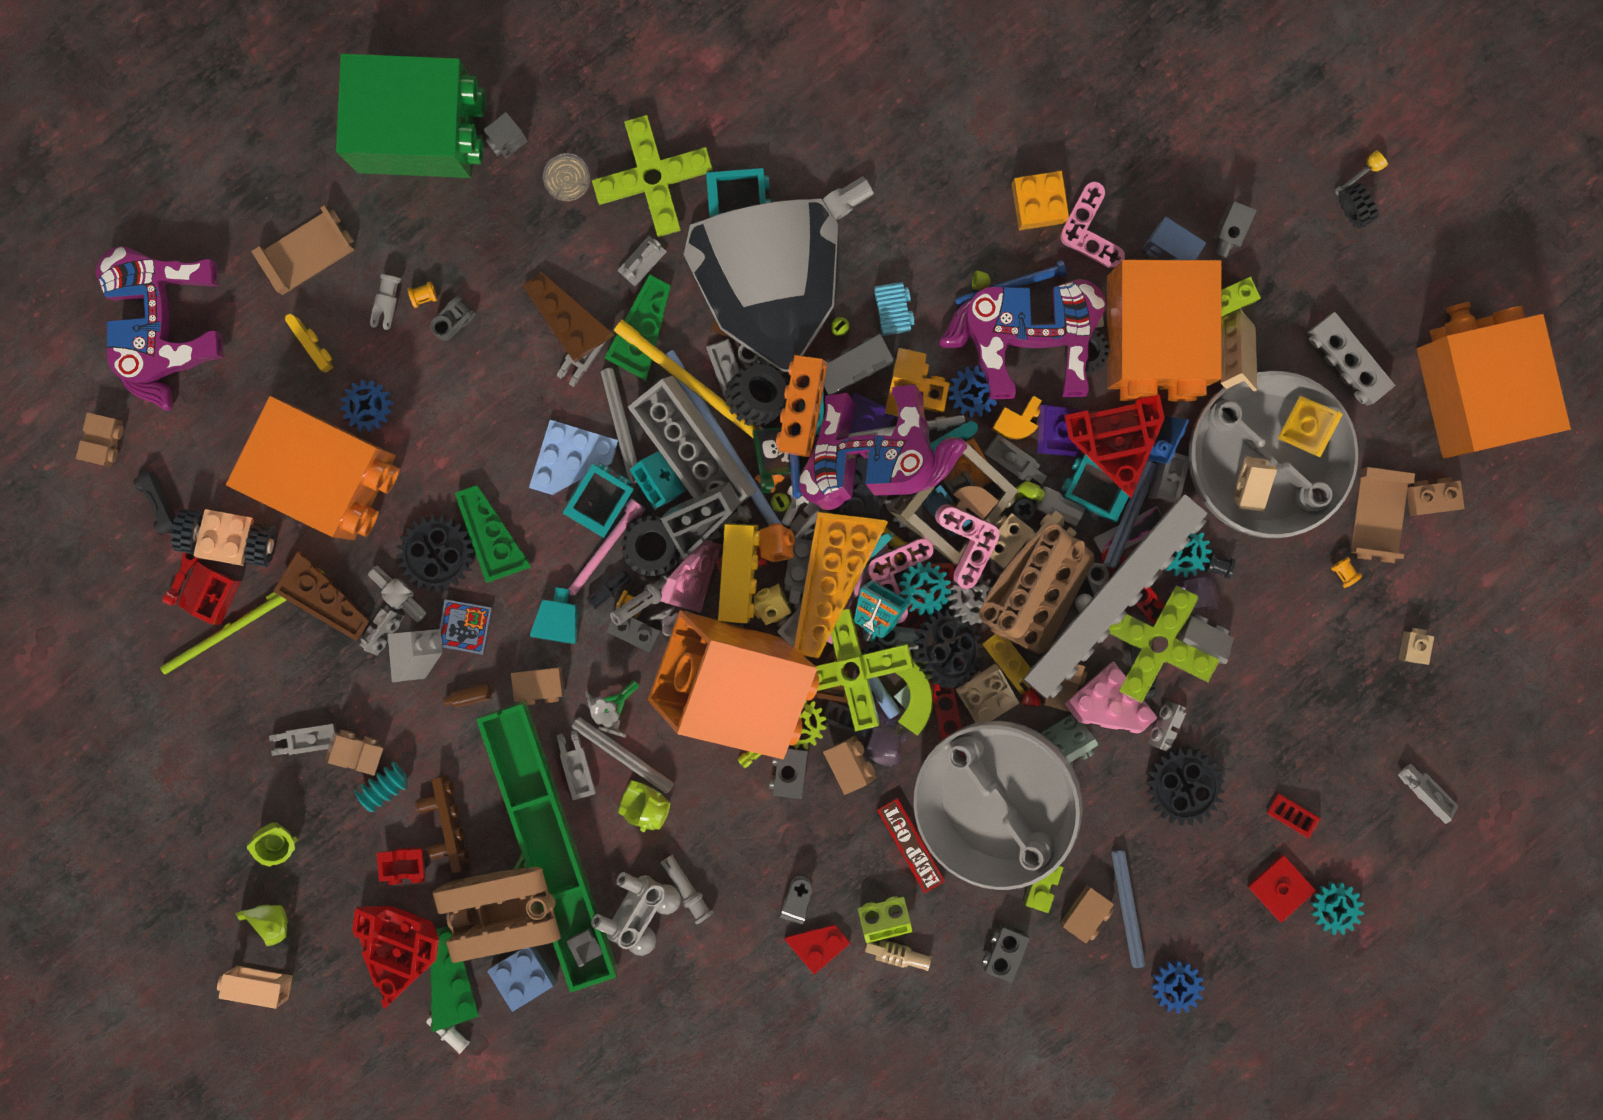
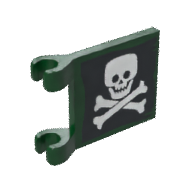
M782 428L756 429L752 431L760 472L761 491L763 493H770L774 488L772 475L791 474L790 454L778 451V446H776L777 434L781 432ZM800 456V470L802 473L806 465L804 456Z

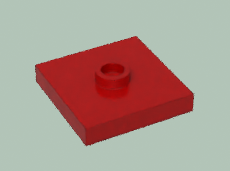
M1284 855L1275 860L1247 886L1280 923L1316 892Z

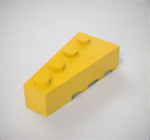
M725 524L718 621L748 623L750 618H754L755 604L752 603V594L756 593L757 586L754 572L758 568V555H756L757 546L760 543L759 525Z

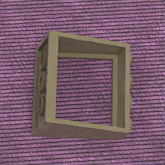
M949 436L946 437V439L957 438V437H949ZM967 444V449L962 455L1004 491L998 498V503L983 519L995 526L1001 519L1000 514L1002 511L1014 503L1018 490ZM935 486L913 494H902L889 512L922 539L932 544L933 548L951 563L958 566L971 539L967 538L960 549L956 551L914 514Z

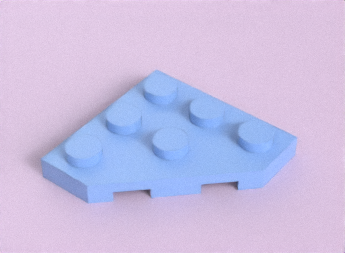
M550 420L529 488L551 495L560 492L562 489L580 481L591 463L597 465L600 462L605 466L612 464L619 441Z

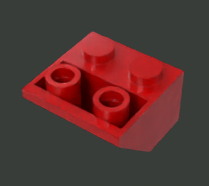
M197 561L177 605L189 614L207 623L221 625L241 581Z

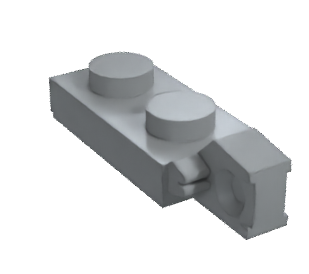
M1412 764L1401 769L1398 776L1404 784H1407L1417 797L1445 824L1452 821L1458 805L1426 772L1424 774L1420 773Z

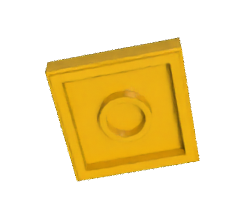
M1299 396L1278 439L1321 457L1343 414L1308 398Z

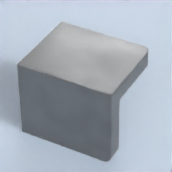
M591 928L567 940L579 967L584 966L586 962L602 954V950Z

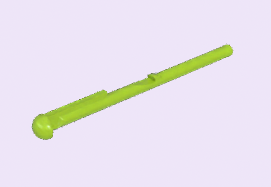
M273 592L266 597L268 599L267 602L245 614L233 624L229 622L223 629L160 667L161 671L166 675L282 604L286 599Z

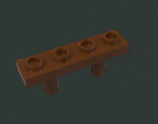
M444 775L431 779L435 795L417 799L415 806L418 813L438 809L445 842L427 846L426 855L429 860L448 856L452 873H457L469 868L470 856L464 847L463 840L465 839V834L458 820L459 807L454 802V785L449 779V775Z

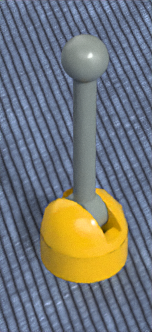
M1374 151L1367 158V167L1342 187H1337L1335 189L1336 195L1339 194V191L1356 182L1369 170L1380 171L1385 168L1388 163L1379 151Z

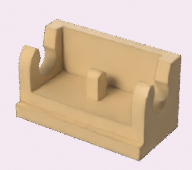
M1245 456L1233 494V499L1239 509L1265 510L1277 472L1275 466L1269 465V460Z

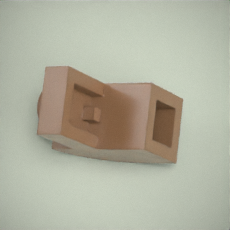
M964 486L952 493L959 501L957 503L953 501L950 505L963 511L968 508L983 520L998 503V500L983 488ZM950 513L946 514V516L944 517L945 519H950L954 522H956L957 519L953 517Z

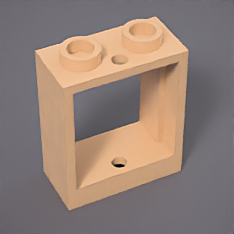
M235 966L224 973L223 976H220L218 980L217 990L220 991L219 999L276 1009L289 999L293 976Z

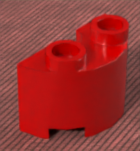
M423 848L396 849V851L376 853L379 882L388 881V885L403 883L402 879H410L411 883L425 881Z

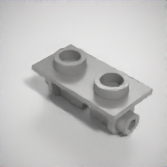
M648 236L617 271L631 284L636 286L667 251L660 246L658 241Z
M810 502L803 510L809 516L804 518L799 514L789 525L794 537L810 540L814 536L817 513L831 514L834 509L825 510L818 507L816 503Z
M387 605L385 608H381L372 621L378 625V628L375 629L369 626L360 638L361 643L359 645L364 648V651L378 656L380 651L386 647L388 634H393L399 628L404 616L394 612V609Z
M1166 700L1160 710L1155 727L1151 730L1148 744L1166 752L1169 748H1172L1177 733L1172 731L1171 728L1174 726L1180 729L1186 713H1184L1186 708Z

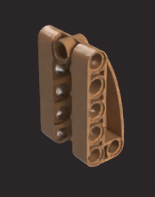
M1051 524L1047 526L1017 554L1001 574L980 608V620L990 626L992 632L1011 640L1018 646L1036 654L1045 653L1049 649L1094 562L1093 552L1085 547L1083 541L1074 538L1059 525Z
M542 867L521 868L458 879L445 883L432 892L438 914L446 913L447 924L452 930V936L446 940L452 963L544 945L561 938L553 910L555 899L548 892ZM537 901L543 904L544 910L539 908Z

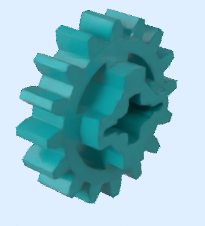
M1196 532L1194 534L1190 533L1188 537H1191V539L1184 547H1189L1187 550L1188 556L1180 557L1183 551H1175L1173 553L1174 560L1165 570L1170 571L1173 569V576H1178L1181 572L1183 578L1188 577V572L1192 576H1196V569L1204 571L1205 568L1202 563L1210 562L1205 556L1212 553V550L1205 547L1210 542L1202 540L1204 533L1197 535ZM1198 546H1199V550H1200L1199 557L1197 556V550H1196V548H1197ZM1182 562H1187L1191 567L1182 568L1178 565Z
M919 562L916 564V570L910 566L907 569L908 573L902 574L901 578L905 581L898 584V587L903 588L899 596H905L906 600L910 602L911 612L917 608L919 615H922L925 610L930 615L933 613L934 608L937 611L942 608L940 603L946 604L948 602L945 596L949 595L951 590L946 589V586L951 582L948 580L944 581L943 578L947 573L943 572L940 574L938 572L940 566L937 565L932 569L930 562L926 563L925 567ZM916 575V583L910 587L911 579ZM923 585L924 587H928L931 589L926 592L925 590H921L919 588ZM939 590L938 598L936 601H933V594Z
M1328 882V889L1320 886L1321 894L1314 893L1313 895L1317 900L1316 902H1310V905L1315 907V910H1312L1310 914L1317 916L1314 923L1317 925L1322 924L1321 929L1325 932L1329 929L1333 935L1337 933V930L1342 935H1345V928L1353 931L1354 927L1352 924L1354 922L1357 924L1361 923L1357 916L1364 915V912L1359 910V907L1363 906L1364 903L1356 900L1360 894L1357 892L1352 893L1353 888L1349 885L1344 889V884L1338 882L1337 887L1334 883ZM1345 895L1349 898L1351 906L1346 903ZM1341 906L1340 910L1333 911V907ZM1322 911L1328 914L1327 919L1329 922L1324 918Z

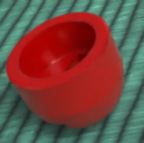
M1026 690L1023 693L1021 705L1040 707V695L1035 690Z

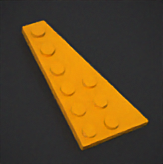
M817 513L794 648L803 656L819 658L888 523L886 520Z

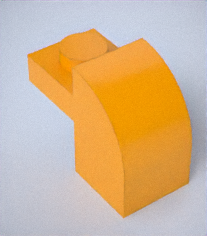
M1035 396L1031 397L1021 416L1005 407L991 430L1010 440L1026 438L1038 427V425L1030 422V420L1037 419L1040 414L1039 404L1042 400Z

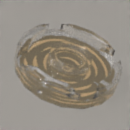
M559 154L551 158L544 167L543 182L545 188L551 196L560 201L569 202L577 200L585 194L590 185L591 176L587 165L580 157L574 154Z

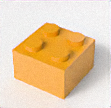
M1062 171L1014 178L1012 191L1019 230L1065 224L1067 222L1069 214Z

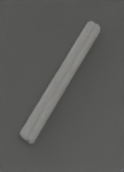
M606 368L601 370V375L628 480L631 483H636L637 481L630 472V469L638 462L614 370Z
M581 717L574 721L572 724L573 729L661 791L669 793L674 783L590 723Z

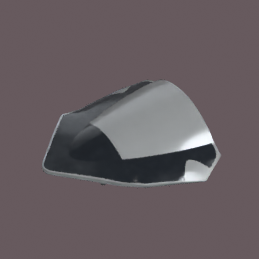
M822 199L789 200L761 204L723 213L690 225L683 255L720 329L768 363L775 365L777 369L789 372V365L791 361H794V356H803L834 307L838 222L834 219Z

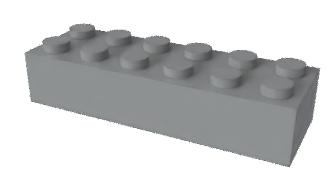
M674 376L663 378L628 406L693 498L727 482H730L741 503L757 492Z

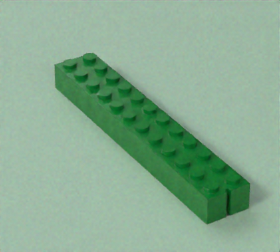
M526 700L507 706L503 710L498 709L480 715L476 720L527 868L542 867L548 892L555 899L553 910L561 938L553 942L570 993L616 978L618 968L606 933L593 928L591 925L593 917L599 914ZM539 902L541 909L544 910L543 904ZM591 928L602 950V954L586 962L584 966L579 967L567 940Z

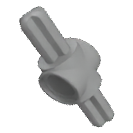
M375 566L370 570L368 576L382 589L381 597L396 610L402 608L416 622L424 618L426 611L412 599L413 591L405 582L399 578L392 579L379 566Z

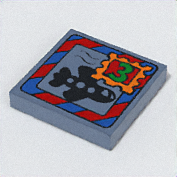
M445 599L439 628L442 637V647L484 655L493 608Z

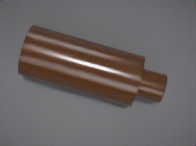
M489 683L451 691V696L443 697L445 707L453 705L454 708L492 700V691Z

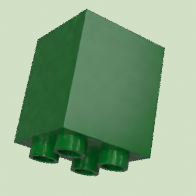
M341 54L336 152L357 173L471 178L472 164H482L483 137L482 135H476L473 123L474 117H484L485 89L478 88L477 76L469 75L460 59Z

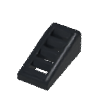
M828 700L823 714L827 719L822 722L864 738L869 737L872 728L855 731L854 725L853 727L850 726L852 716L849 705ZM836 706L839 709L835 720H832L831 717ZM846 710L848 712L845 721L841 723L843 712Z

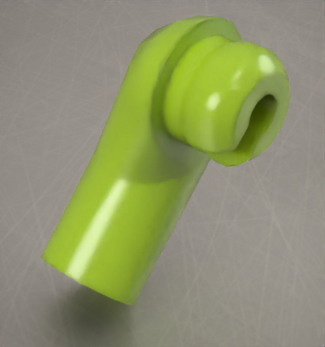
M1026 481L1016 487L1018 492L1015 495V502L1024 496L1031 500L1041 501L1045 496V492L1040 486Z

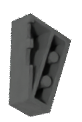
M881 334L874 338L869 337L860 342V346L853 350L852 348L839 353L840 357L833 361L831 359L825 360L828 366L824 390L827 395H835L891 366L894 359Z
M727 482L670 508L661 518V521L682 558L685 560L732 514L741 502L730 482Z

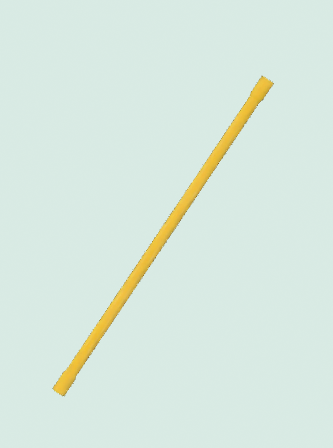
M623 319L615 327L614 331L630 344L635 345L753 438L752 431L760 429L759 427H754L753 423L750 426L745 425L744 419L739 422L736 419L737 415L730 413L731 406H727L722 398L642 337L637 330ZM885 527L883 533H890L891 531ZM894 534L887 544L895 549L907 542ZM910 547L907 548V551L911 555L912 561L915 560V558L912 555L920 552L918 550L912 552L910 551ZM898 552V554L906 559V555L903 552Z

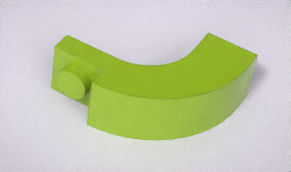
M913 660L914 668L895 672L906 681L911 694L909 706L898 722L918 736L926 726L932 713L933 690L930 680L925 679V671H919V664Z

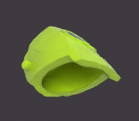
M631 780L622 796L618 813L624 816L628 823L639 826L642 832H645L646 829H660L668 815L670 802L655 789Z
M271 822L252 836V839L247 843V850H249L255 860L262 865L270 867L285 862L291 856L292 851L295 850L294 844L298 842V839L292 837L291 833L278 822Z
M261 905L235 913L240 921L247 920L253 926L266 946L275 945L286 938L288 921L282 905Z

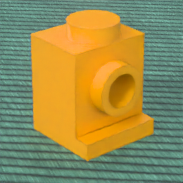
M931 376V379L926 378L925 390L922 393L924 410L943 413L950 383L945 382L943 377ZM936 390L939 393L938 398H932L930 392Z

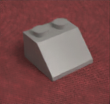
M1195 614L1194 617L1189 616L1177 639L1219 659L1220 664H1226L1234 638L1228 635L1230 631L1219 625H1216L1215 628L1208 625L1207 622L1209 620L1198 614Z
M440 629L388 634L392 682L424 679L427 677L442 654Z

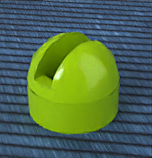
M976 270L972 279V289L983 290L988 288L991 283L989 275Z
M837 317L832 321L831 331L835 336L842 337L849 332L850 324L847 319ZM844 321L846 324L837 332L835 328Z
M776 493L773 495L771 506L775 511L783 512L788 509L790 501L786 494ZM780 496L781 501L785 505L783 508H780L775 499L776 497Z

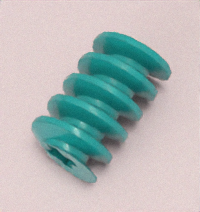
M394 761L391 762L392 771L384 767L385 776L377 772L376 777L378 781L375 782L369 778V787L362 783L360 784L361 793L354 790L359 802L370 812L376 811V805L379 807L383 806L384 800L390 801L392 794L397 796L400 793V789L405 790L408 788L406 774Z

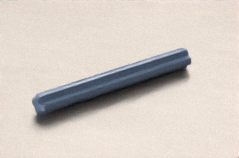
M1146 462L1133 496L1128 501L1104 561V565L1111 569H1115L1118 566L1156 471L1157 464L1154 462Z
M1115 850L1112 852V859L1131 964L1134 968H1141L1145 966V959L1124 850Z

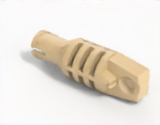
M880 940L879 944L870 942L865 947V952L876 955L875 960L903 968L909 965L928 971L932 956L911 951V948L886 940Z

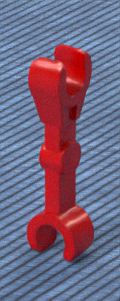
M183 552L181 568L176 574L170 590L163 597L164 603L172 606L176 604L179 598L178 593L183 582L187 579L189 570L200 558L194 557V559L190 560L188 558L189 553Z

